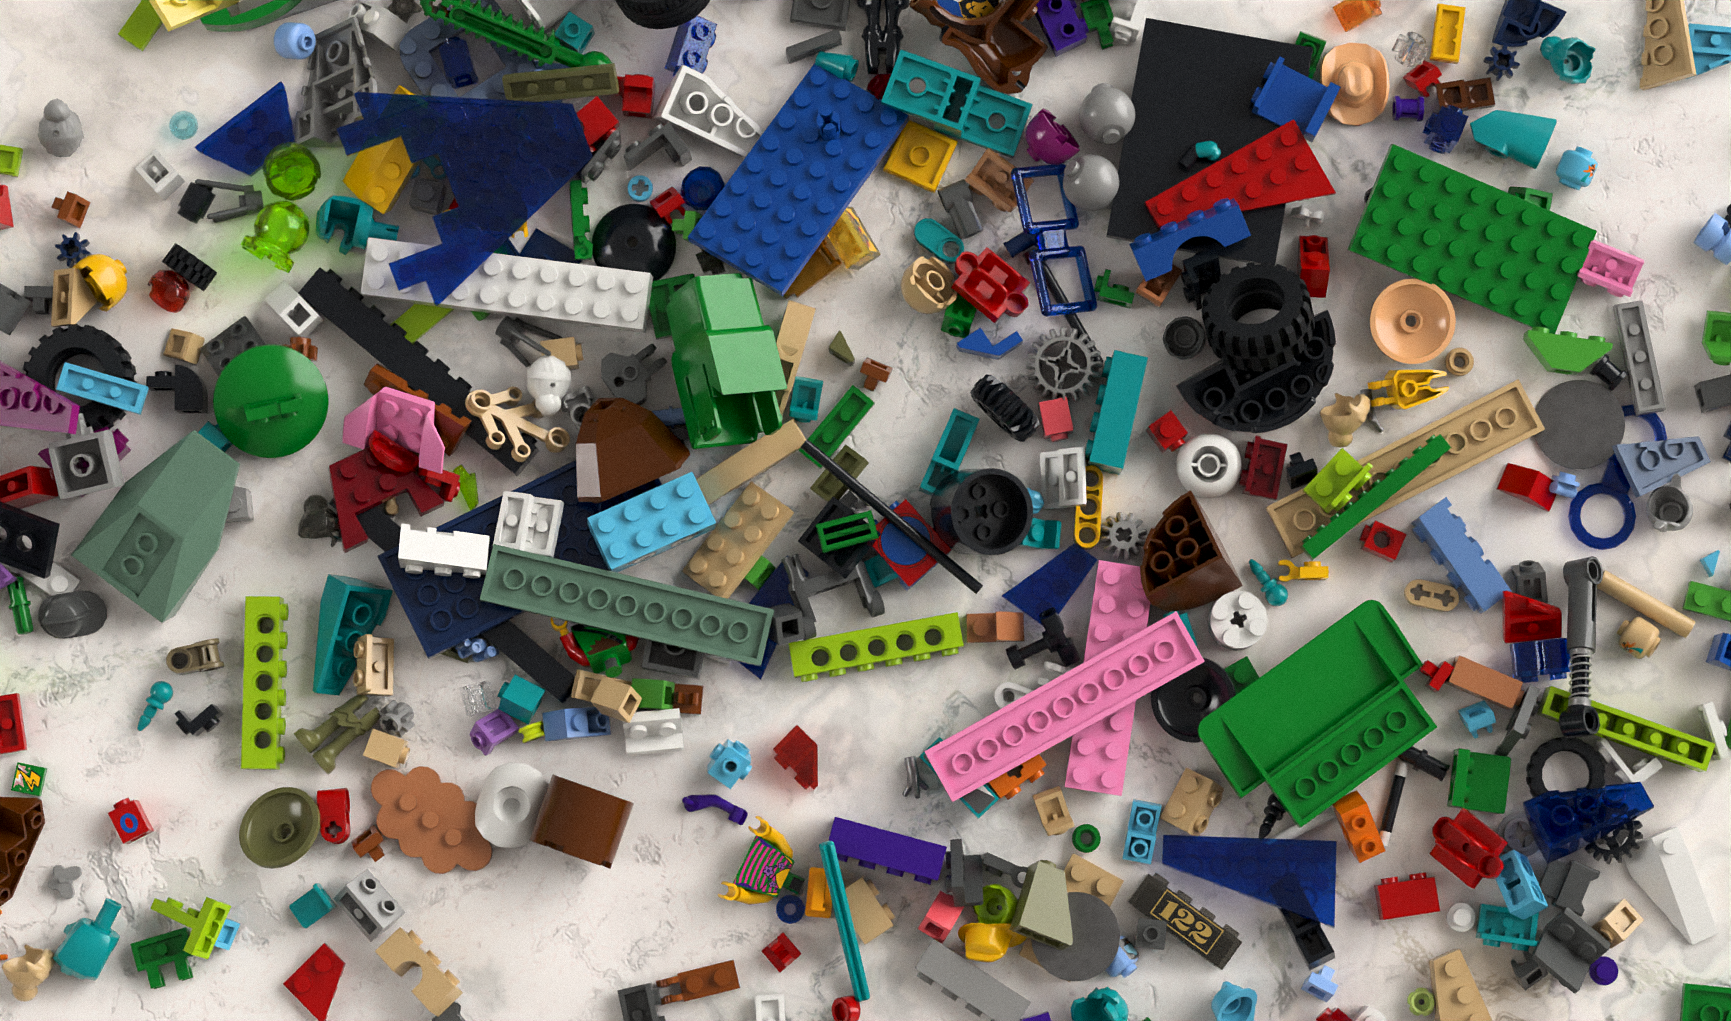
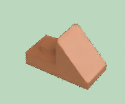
M1172 264V271L1147 282L1143 279L1135 293L1160 308L1183 270Z
M997 611L995 613L966 614L967 643L1024 641V615L1022 612Z

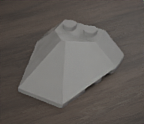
M351 17L315 35V48L309 56L307 70L311 71L308 85L303 86L301 95L305 96L302 111H297L295 118V146L341 147L378 130L377 84L358 19L355 17Z

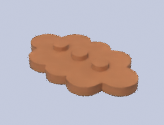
M423 766L413 768L406 776L396 770L386 769L374 777L371 783V792L373 798L382 805L377 814L376 823L378 829L384 836L390 839H398L400 849L405 855L417 858L422 857L423 863L428 870L439 874L452 871L458 864L472 871L483 869L489 864L493 849L491 843L483 838L475 826L477 803L465 801L463 790L458 785L442 783L440 776L435 770Z

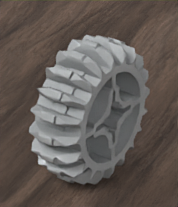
M1061 327L1060 336H1057L1055 329H1050L1051 339L1048 340L1044 334H1041L1039 337L1044 344L1040 346L1038 343L1033 342L1032 347L1037 349L1038 352L1037 354H1027L1028 358L1035 359L1034 364H1026V369H1035V373L1028 375V380L1038 379L1033 389L1038 390L1044 387L1041 393L1043 398H1046L1052 392L1051 400L1058 399L1059 395H1062L1063 400L1067 397V401H1069V395H1072L1074 402H1078L1079 396L1077 392L1081 391L1085 397L1089 396V392L1085 388L1087 384L1094 389L1097 387V384L1091 381L1092 376L1096 378H1101L1102 376L1101 373L1094 372V367L1103 366V362H1094V358L1099 357L1101 352L1099 350L1091 352L1090 349L1096 345V342L1092 340L1085 344L1084 342L1088 337L1086 333H1082L1079 339H1077L1078 330L1072 328L1070 336H1067L1066 327ZM1067 342L1059 356L1050 357L1045 355L1053 345ZM1075 344L1084 352L1087 367L1080 366L1074 361L1075 351L1073 350ZM1063 358H1068L1067 363L1078 368V370L1070 369L1068 371L1065 369L1066 373H1061L1062 369L1058 365L1051 363V361L1059 362V360L1063 361ZM1042 363L1054 369V387L1045 379ZM1069 375H1084L1077 385L1068 389H1062Z

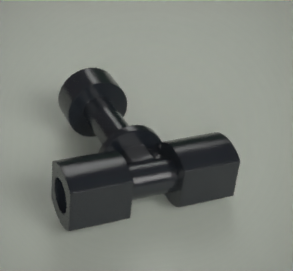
M1055 607L1039 614L1040 621L1046 630L1042 632V639L1019 649L1017 644L1006 649L1009 661L1015 670L1026 665L1024 659L1046 649H1049L1051 653L1057 651L1064 666L1072 665L1080 660L1079 653L1071 637L1066 638L1063 632L1064 625Z

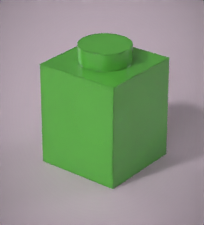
M632 678L631 686L642 697L638 706L639 709H673L675 682Z

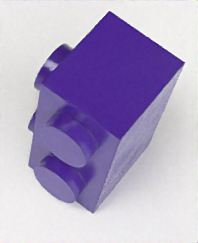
M1040 0L1036 4L1038 10L1035 16L1055 57L1086 43V34L1089 33V29L1083 17L1078 19L1074 11L1077 8L1075 0Z

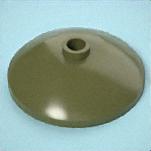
M293 787L277 788L263 794L249 807L242 819L239 830V841L242 851L253 863L264 868H281L296 862L307 853L317 838L320 828L318 806L306 792Z

